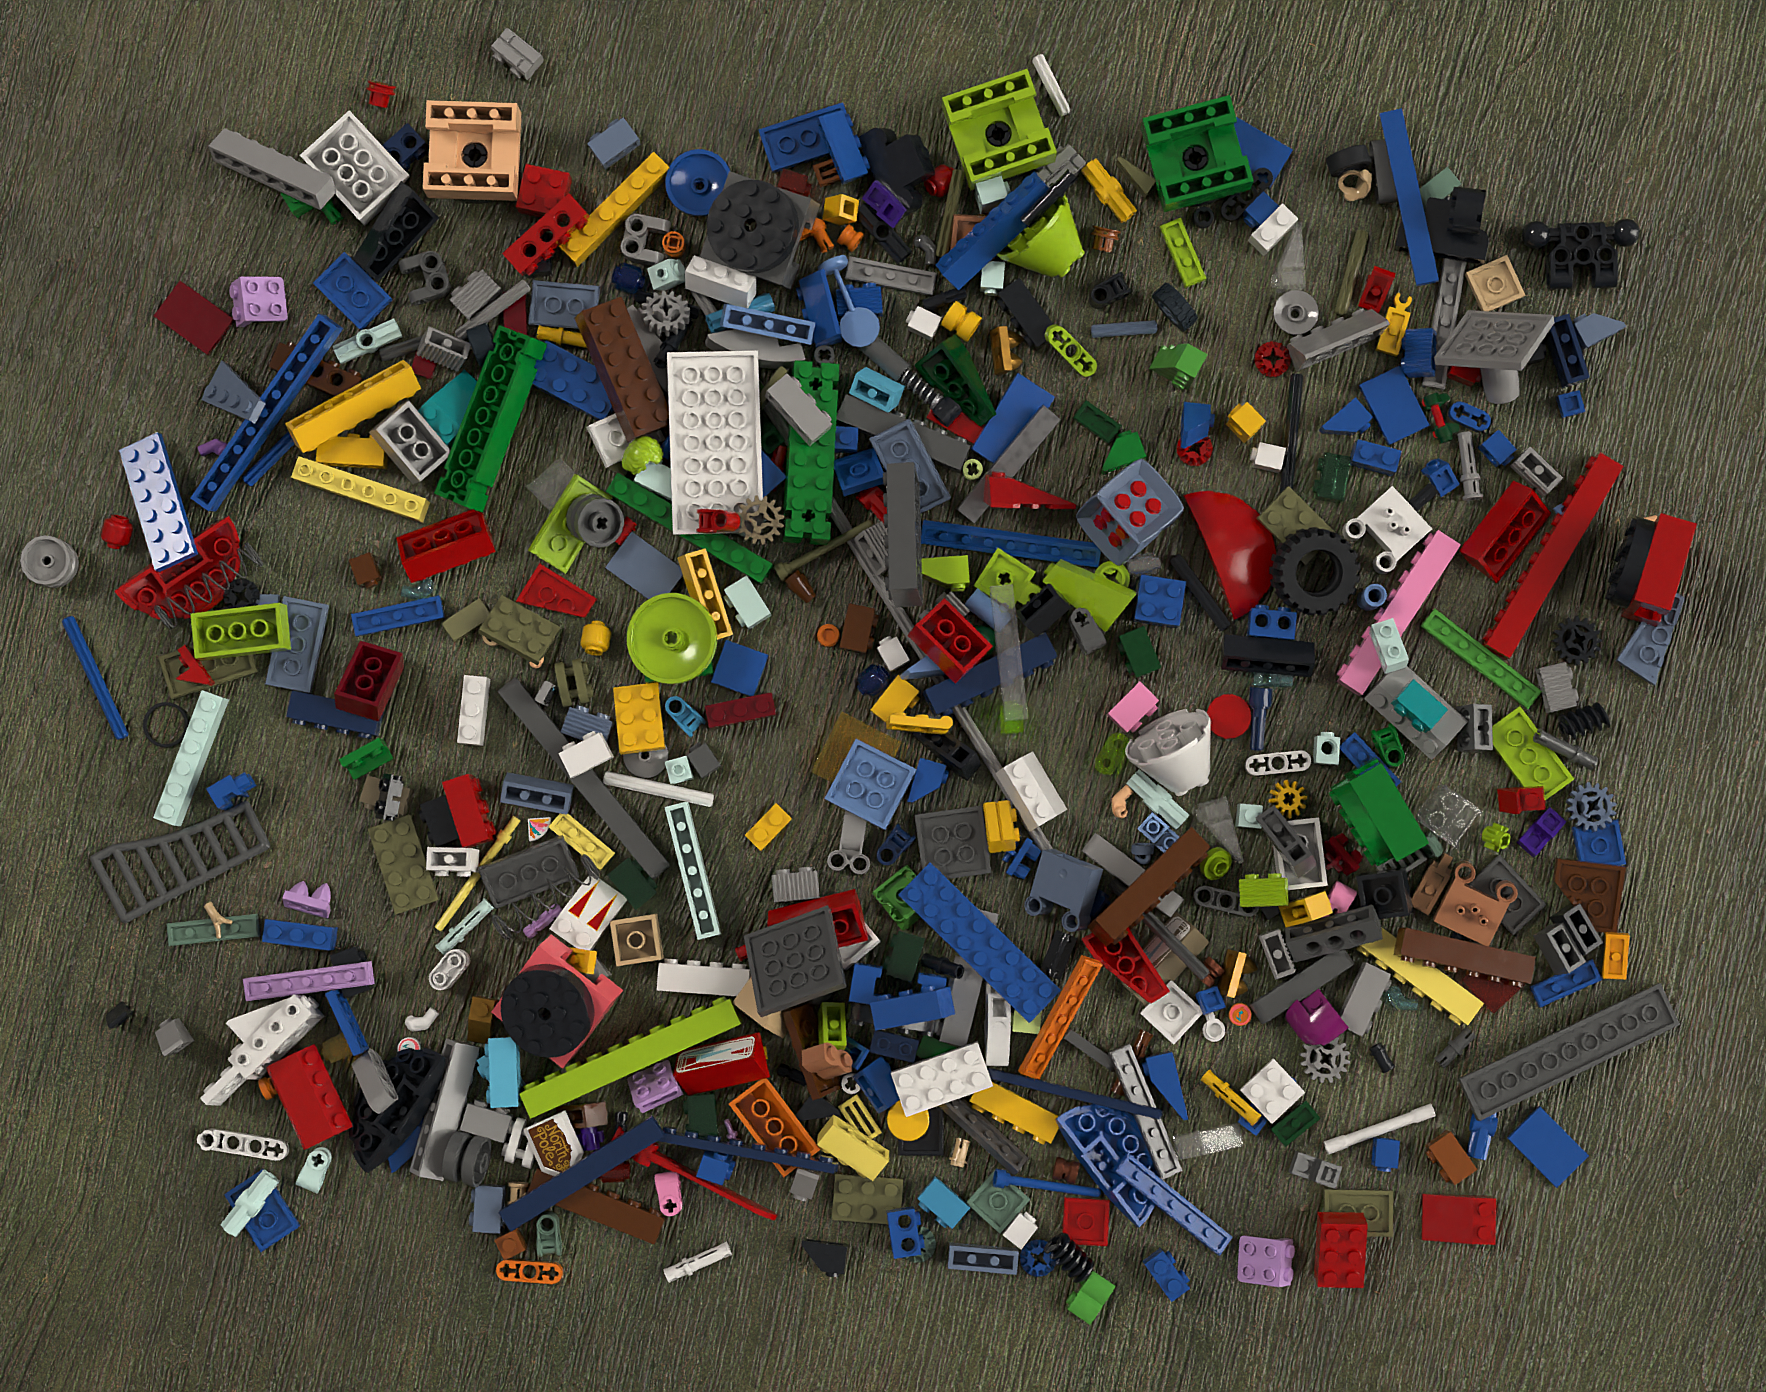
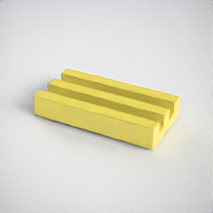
M858 1094L838 1106L849 1125L859 1131L845 1107L849 1106L869 1138L873 1139L882 1133ZM854 1101L857 1102L875 1132L871 1133L854 1107Z

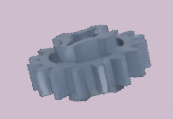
M1588 782L1584 788L1581 785L1577 786V792H1570L1572 798L1567 799L1566 803L1571 806L1565 811L1572 814L1568 818L1569 821L1576 820L1574 827L1577 828L1582 825L1584 832L1589 827L1592 832H1596L1598 827L1601 830L1606 828L1605 823H1612V819L1609 816L1616 815V812L1611 809L1617 804L1610 801L1614 796L1613 794L1607 796V787L1600 790L1599 783H1596L1592 788L1590 782ZM1585 793H1593V794H1595V796H1593V797H1588L1587 795H1583V794H1585ZM1596 801L1594 803L1593 811L1587 813L1589 804ZM1588 818H1594L1596 820L1598 819L1599 821L1590 822L1586 820Z

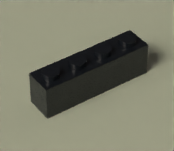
M1224 634L1221 647V669L1310 678L1312 676L1315 665V642Z

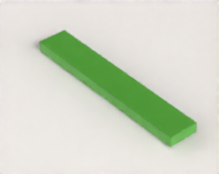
M1435 608L1419 626L1525 709H1529L1542 692Z

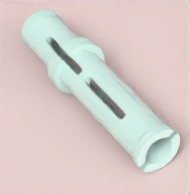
M484 898L455 928L451 927L449 933L435 947L445 956L458 942L462 943L465 940L464 937L494 907Z

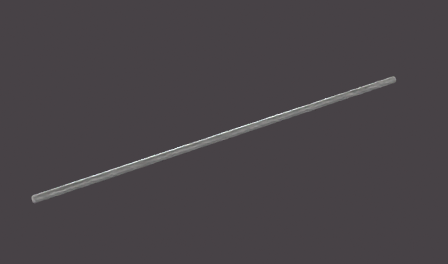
M690 290L705 316L717 311L708 296ZM768 402L764 410L784 443L788 446L789 425L777 409ZM832 496L830 516L841 534L852 529V526ZM854 538L847 541L920 660L927 655L907 636L914 625L902 607L895 608L893 600H889L884 577L882 574L875 576V572H873L870 564H868L866 557H864ZM945 675L931 677L935 684L947 680ZM960 705L953 708L952 710L1007 800L1010 801L1012 808H1015L995 774L1002 769L1001 764L966 708H961ZM1016 809L1017 816L1036 846L1041 850V854L1043 850L1053 849L1041 828L1037 827L1029 831Z

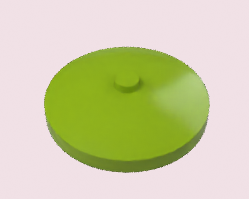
M664 593L645 601L632 616L627 630V648L635 666L648 678L666 684L684 683L699 676L711 663L717 647V629L710 612L696 599L679 593Z

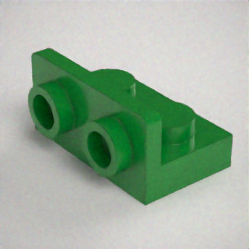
M377 738L340 758L339 761L342 767L347 768L352 778L356 780L393 760V756L384 739Z

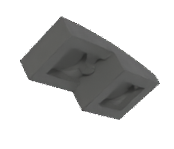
M1295 1150L1288 1172L1335 1189L1342 1167Z

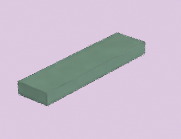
M258 914L224 917L225 919L232 920V924L222 923L220 925V939L216 938V930L211 919L167 923L168 946L259 937Z

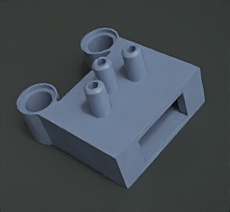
M1056 849L1043 850L1030 896L1025 901L1024 907L1026 912L1031 916L1049 914L1053 909L1054 902L1070 909V912H1066L1062 917V925L1065 930L1076 932L1088 929L1087 926L1091 923L1090 913L1103 869Z

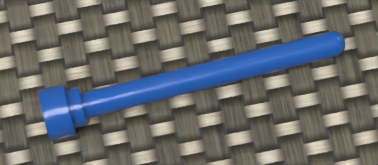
M995 1169L993 1176V1187L996 1188L1015 1185L1090 1197H1099L1101 1195V1191L1098 1188L1011 1176L1010 1173H1006V1170Z

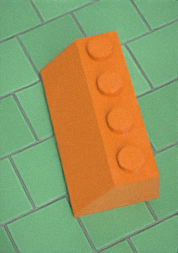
M767 1078L757 1081L729 1103L757 1143L766 1145L765 1149L774 1150L775 1147H782L788 1149V1153L797 1154V1151L811 1153V1156L820 1150L819 1146ZM773 1163L783 1177L797 1168L795 1166Z

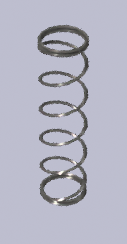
M248 542L244 543V547L249 553V555L245 553L242 549L237 548V553L243 565L245 576H242L239 573H237L224 561H219L220 567L227 581V589L220 586L207 574L202 573V578L205 582V585L210 595V601L205 600L200 595H198L194 590H192L189 586L184 585V589L190 600L193 613L195 612V609L187 588L201 600L207 603L212 602V594L204 576H206L209 580H211L215 585H217L221 589L226 591L229 590V581L225 573V570L222 566V563L239 577H247V570L239 551H241L245 556H247L250 560L256 563L259 567H262L264 565L258 554L255 552V550ZM167 597L168 605L174 616L175 625H173L160 606H154V610L165 626L172 630L177 626V619L170 601L186 614L191 615V613L185 611L171 598Z
M586 854L581 855V861L589 874L590 881L588 884L581 882L564 867L572 887V894L570 896L561 892L547 879L554 897L555 906L553 908L548 907L532 891H529L536 906L537 918H529L512 903L519 919L520 930H512L498 915L492 916V922L496 930L504 939H511L510 931L520 933L522 929V922L518 911L527 919L537 921L539 919V909L536 900L548 909H555L557 901L553 888L565 897H573L574 887L570 875L579 883L589 886L591 884V876L596 880L600 878L596 865ZM498 922H499V923L501 924V926L504 928L506 934H505L504 931L501 929V927L499 926Z

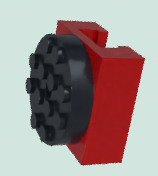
M1660 513L1655 521L1638 516L1635 519L1631 518L1624 533V536H1627V538L1621 544L1620 549L1618 548L1614 561L1618 563L1611 570L1608 583H1611V585L1608 587L1605 595V600H1608V604L1623 608L1621 617L1645 622L1656 627L1661 622L1662 615H1667L1671 611L1697 523Z

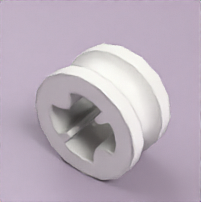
M855 1073L846 1074L842 1079V1089L848 1094H855L860 1090V1086L857 1083L854 1090H850L851 1087L848 1089L845 1086L848 1083L847 1078L853 1077Z

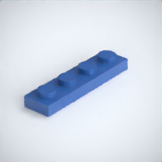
M441 596L351 614L356 637L445 618Z

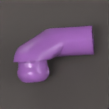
M214 439L198 446V450L202 457L212 452L220 456L227 443Z

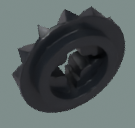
M247 579L233 580L229 583V590L224 591L223 598L228 609L258 605L256 600H260L257 586ZM246 589L244 596L249 602L241 600L237 603L238 597L233 592L241 593Z

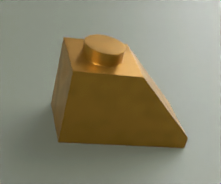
M482 996L472 997L468 1018L467 1041L488 1043V1038L492 1037L496 1017L491 1011L498 1003V999Z

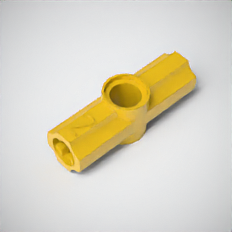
M1097 159L1091 160L1081 169L1082 174L1093 186L1098 199L1111 209L1121 223L1130 219L1137 212L1135 206L1123 193L1124 190L1117 179L1110 176Z

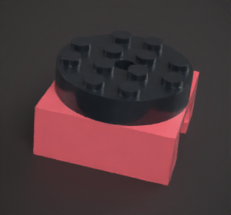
M551 934L537 947L519 974L509 983L503 996L491 1013L503 1021L507 1033L518 1046L533 1055L550 1058L561 1068H564L578 1053L623 990L603 974L592 983L565 962L573 950Z

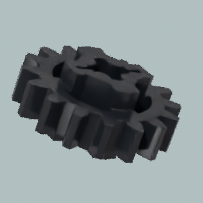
M1575 616L1573 622L1570 618L1565 619V624L1559 623L1557 626L1560 630L1552 632L1557 638L1551 640V643H1556L1557 647L1552 649L1553 652H1560L1558 659L1565 657L1566 664L1573 660L1574 666L1579 665L1580 660L1583 664L1589 663L1588 657L1595 659L1596 656L1593 652L1601 650L1597 643L1602 642V639L1596 636L1600 633V630H1593L1596 624L1591 623L1588 625V618H1583L1580 621L1579 616ZM1576 626L1582 627L1587 632L1580 631ZM1566 631L1567 636H1566L1565 641L1563 642V641H1562L1563 635H1564V632ZM1575 638H1580L1581 642H1579L1578 644H1574L1573 640ZM1591 640L1590 647L1587 649L1588 641ZM1566 649L1574 651L1575 655L1570 654Z

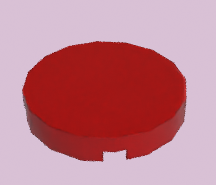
M1233 694L1221 695L1215 698L1207 709V714L1211 720V732L1223 739H1234L1242 735L1249 728L1251 710L1247 702L1239 696Z

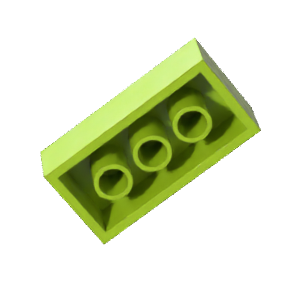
M272 603L191 613L195 659L205 661L291 650L287 605Z

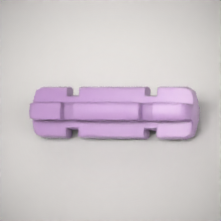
M556 904L555 909L543 912L537 921H532V925L529 924L523 929L524 934L529 939L533 938L538 934L537 931L543 930L554 921L553 918H557L563 909L559 904Z

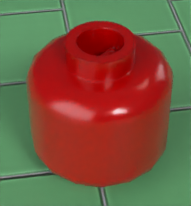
M944 164L934 168L935 175L924 181L925 189L931 196L942 198L948 194L954 168H949Z
M113 514L104 520L101 539L107 542V547L120 549L121 546H126L130 543L133 525L129 522V518Z

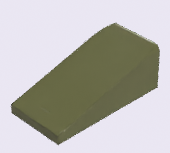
M1118 156L1116 166L1140 195L1146 199L1155 185V179L1121 156Z
M479 598L441 624L453 641L457 643L482 625L490 612Z

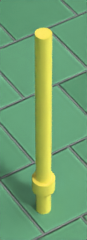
M513 816L506 827L499 831L496 835V841L479 863V867L493 861L503 845L510 841L512 832L521 820ZM479 871L478 873H472L471 877H469L435 925L436 929L441 932L444 930L480 879Z

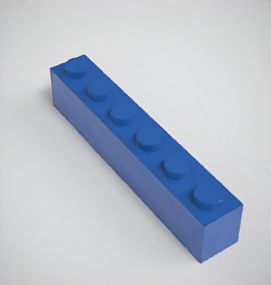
M1035 171L1030 176H1027L1014 191L1010 192L997 207L989 212V215L980 223H977L972 231L960 239L956 246L943 255L939 262L935 264L942 275L958 290L1027 227L1020 217L1050 188Z

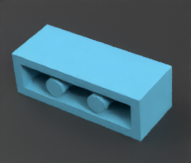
M511 1037L488 1038V1043L485 1044V1056L489 1057V1066L486 1067L485 1074L486 1080H490V1090L486 1091L487 1104L490 1103V1108L522 1107L519 1094L521 1093L520 1046Z

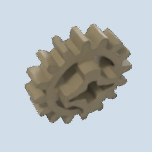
M756 495L754 502L747 498V506L740 504L739 508L742 510V513L737 512L740 517L741 526L738 534L745 533V541L749 537L752 538L753 545H755L757 540H760L761 545L765 544V539L772 542L773 534L775 536L780 535L777 528L784 527L782 523H779V520L784 519V515H778V512L782 509L781 506L775 508L773 506L775 500L768 503L767 496H764L762 501H760L758 495ZM759 505L756 512L747 513L751 507ZM767 508L772 511L775 520L768 516ZM759 514L763 515L762 519L766 520V523L757 526V521L752 518H757ZM744 521L750 523L753 528L752 533L746 528ZM764 528H773L769 533L760 535L761 530Z

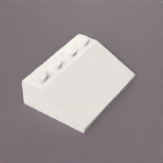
M350 110L300 155L313 169L322 173L326 172L333 178L336 189L335 194L364 226L383 210L401 181L405 183L410 177Z

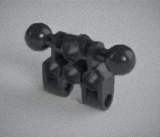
M1621 219L1614 226L1605 227L1604 222L1558 223L1557 228H1549L1543 222L1533 221L1528 223L1522 231L1523 242L1531 249H1541L1549 241H1556V246L1545 256L1546 285L1548 290L1571 289L1573 285V267L1581 268L1584 266L1590 268L1592 288H1616L1618 284V251L1606 240H1613L1619 246L1629 247L1637 242L1640 235L1638 224L1631 219ZM1577 229H1582L1585 232L1584 239L1578 238L1576 234ZM1601 250L1608 254L1607 261H1603L1600 258L1599 253ZM1578 251H1582L1586 255L1584 262L1577 258ZM1555 252L1562 253L1564 257L1563 262H1558L1555 259Z

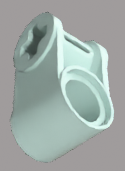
M318 1147L309 1154L298 1176L296 1185L314 1193L319 1192L332 1159L331 1152L327 1148ZM319 1154L322 1155L321 1159L324 1160L321 1163L317 1162L318 1158L316 1156Z

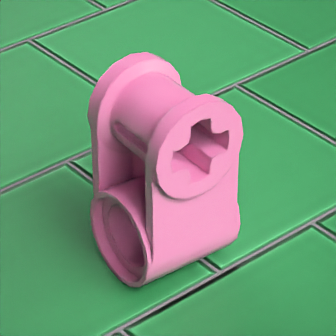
M1339 881L1334 883L1328 894V899L1330 900L1332 910H1335V915L1347 912L1357 894L1356 890Z
M671 1171L655 1174V1185L661 1212L666 1216L678 1214L683 1207L679 1173ZM670 1199L672 1203L677 1204V1207L673 1208V1211H671V1208L666 1207V1204L670 1202Z

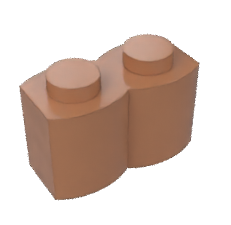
M826 1042L802 1050V1066L811 1073L816 1072L823 1079L827 1080L852 1072V1058L850 1054L842 1049L837 1050L831 1043Z

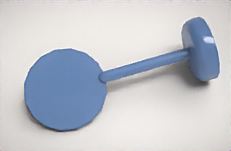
M840 255L830 258L821 263L817 269H824L826 276L834 274L849 308V311L844 314L840 322L841 336L851 346H868L879 335V320L874 312L867 308H854L839 273L840 270L847 266V257Z

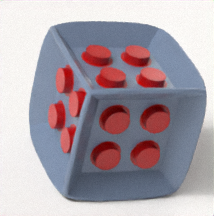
M1138 459L1107 482L1096 495L1089 498L1078 510L1076 518L1084 532L1111 562L1120 566L1144 549L1162 530L1169 527L1182 514L1184 507L1176 493L1161 475L1145 460Z

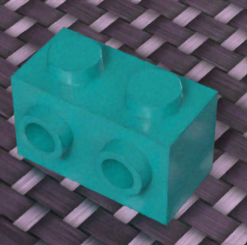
M1414 679L1407 683L1391 702L1394 710L1400 716L1407 717L1417 731H1423L1424 733L1430 731L1448 711L1441 702Z

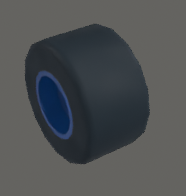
M487 323L466 330L480 367H483L489 350L493 352L496 345L493 342V336Z

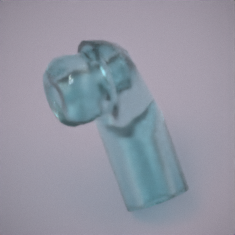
M424 579L416 588L404 585L401 596L415 600L424 599L433 592L434 582L431 579Z
M1392 986L1387 991V998L1395 1009L1417 1011V999H1405L1400 992L1401 989L1397 986Z

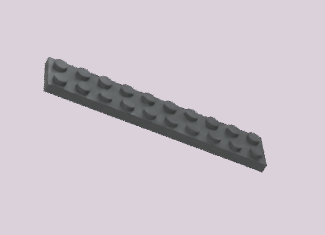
M1656 983L1458 1078V1081L1476 1120L1481 1121L1680 1025L1661 983Z

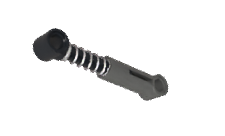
M878 336L868 346L855 347L894 381L899 382L901 380V384H906L907 389L913 390V394H917L919 399H923L925 404H929L930 409H932V415L945 427L948 428L962 413V408L948 396L942 397L940 393L936 394L933 391L934 388L931 389L927 386L928 383L925 384L922 378L919 379L916 373L913 374L910 371L911 365Z

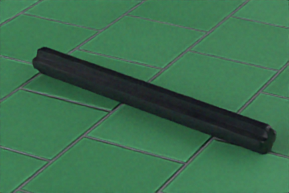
M1297 373L1290 376L1284 441L1286 451L1282 464L1280 493L1287 486L1293 490L1303 375Z

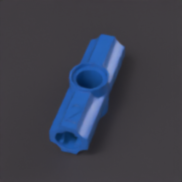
M1497 1113L1481 1121H1477L1474 1114H1472L1469 1125L1471 1133L1466 1150L1468 1156L1486 1160L1491 1137L1494 1136L1497 1128Z

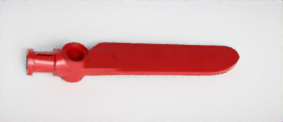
M619 1126L612 1140L625 1133L622 1127ZM657 1142L631 1157L637 1163L647 1167L653 1162L674 1173L677 1172L762 1217L776 1220L778 1216L777 1213L723 1185L696 1177V1171L657 1151L660 1146Z

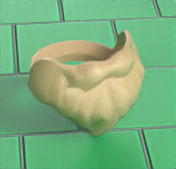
M1366 169L1344 172L1339 177L1338 186L1344 192L1345 200L1355 201L1365 198L1371 190L1372 175ZM1346 176H1358L1355 188L1346 187L1343 184Z

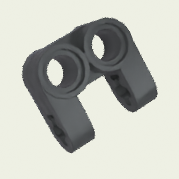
M427 251L398 262L401 274H410L422 270L426 280V287L408 293L412 306L445 298L450 294L452 287L445 263L437 252ZM435 259L438 261L435 268H427L430 260ZM437 281H444V286L441 289H434V284Z
M1085 608L1075 609L1068 620V624L1084 656H1087L1105 646L1107 642L1090 612ZM1077 616H1078V618H1082V617H1083V618H1084V622H1083V623H1081V622H1077V623H1076V622H1075V619L1077 618Z

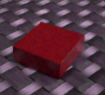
M416 351L411 367L415 375L432 380L438 362L434 363V361L429 359L426 360L425 357L417 356Z

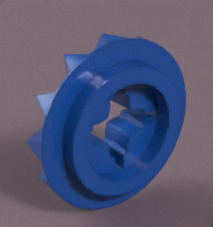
M1032 1240L1023 1247L1020 1254V1262L1023 1269L1035 1277L1046 1276L1054 1269L1056 1259L1052 1260L1049 1257L1050 1253L1046 1254L1044 1252L1042 1258L1047 1264L1038 1262L1033 1267L1035 1259L1030 1253L1032 1252L1037 1255L1040 1252L1042 1253L1047 1244L1046 1241Z

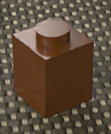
M368 552L349 560L358 586L370 589L377 586L378 581L383 580L372 553Z

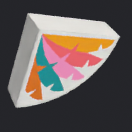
M551 817L528 819L529 841L540 839L548 831Z

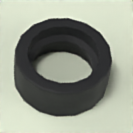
M1355 145L1331 154L1326 158V163L1331 177H1340L1348 170H1362L1371 164V159L1366 145Z

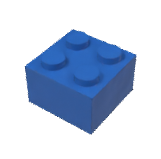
M1141 574L1132 622L1178 628L1180 626L1186 581Z

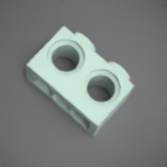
M1391 618L1372 624L1369 634L1384 674L1406 668L1409 658L1394 619Z

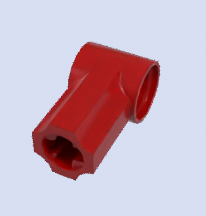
M876 486L860 491L855 496L856 499L868 511L871 510L884 524V514H887V507L884 506V493Z

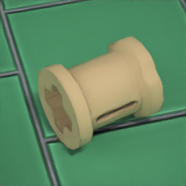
M508 1182L510 1201L507 1202V1205L517 1200L518 1189V1199L526 1194V1187L529 1186L528 1182Z

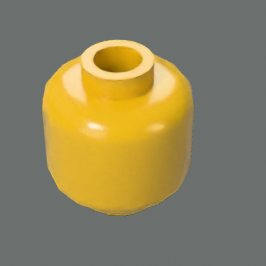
M592 621L591 624L583 627L581 647L585 649L587 654L594 656L602 655L603 652L609 649L611 630L605 626L604 622Z

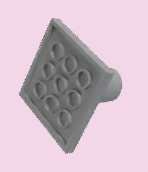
M1468 310L1435 355V365L1480 368L1482 385L1487 401L1494 404L1511 402L1520 393L1518 370H1523L1554 324V316Z

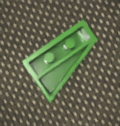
M1188 343L1177 344L1176 348L1173 345H1169L1168 348L1164 345L1161 346L1149 369L1172 381L1171 384L1180 390L1184 388L1188 390L1208 354Z

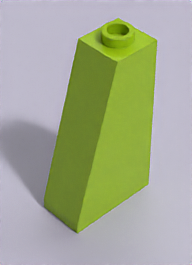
M1062 559L1056 564L1052 562L1044 571L1047 576L1043 582L1046 585L1051 584L1076 609H1087L1095 623L1105 632L1137 594V592Z

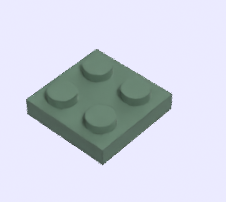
M994 1170L966 1203L997 1232L1001 1233L1031 1199L1015 1185L1004 1186V1188L993 1187Z

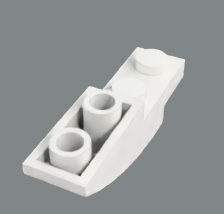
M985 981L986 1066H1008L1011 1005Z

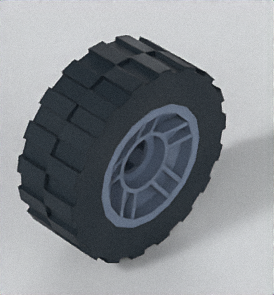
M1165 282L1152 294V298L1159 309L1179 330L1185 332L1198 320L1194 309L1169 283Z

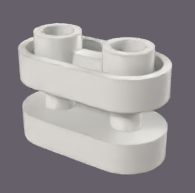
M462 949L448 951L429 975L430 985L436 990L451 988L470 964L469 954Z
M517 1117L516 1121L512 1120L510 1123L508 1134H511L509 1143L505 1142L501 1156H505V1162L514 1164L516 1158L523 1159L522 1167L531 1169L535 1155L529 1142L527 1143L526 1150L519 1149L522 1137L526 1136L523 1129L527 1128V1120Z

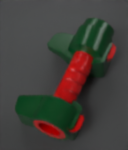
M1433 393L1423 397L1422 400L1424 410L1432 412L1436 427L1432 429L1434 439L1439 440L1440 444L1453 440L1452 435L1460 429L1459 423H1445L1443 421L1440 406L1450 400L1447 393Z

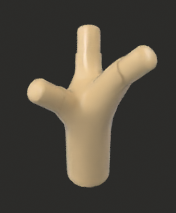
M209 902L204 908L214 924L216 938L220 939V925L222 923L231 925L232 920L222 917L217 912L213 903Z

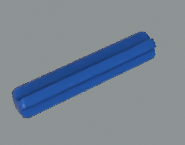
M286 433L243 476L242 479L247 485L253 486L295 444L290 433Z

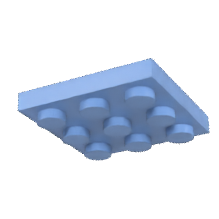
M855 739L824 799L886 830L917 770Z

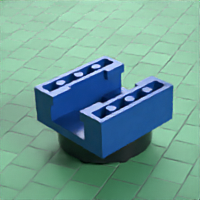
M858 962L854 964L847 1018L851 1019L850 1024L864 1026L865 1022L874 1024L870 1003L877 1001V996L885 995L874 993L876 977L881 978L883 966ZM918 972L917 982L921 984V988L935 986V989L946 987V976ZM940 1019L895 1028L896 1032L910 1034V1030H917L919 1035L933 1037V1032H938Z

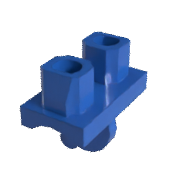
M1026 838L1018 853L1015 850L1005 851L1006 853L1002 858L1003 861L1008 863L1011 856L1015 857L1006 871L1008 875H1015L1025 879L1029 873L1030 868L1020 863L1025 855L1036 861L1041 853V850L1032 844L1033 841Z

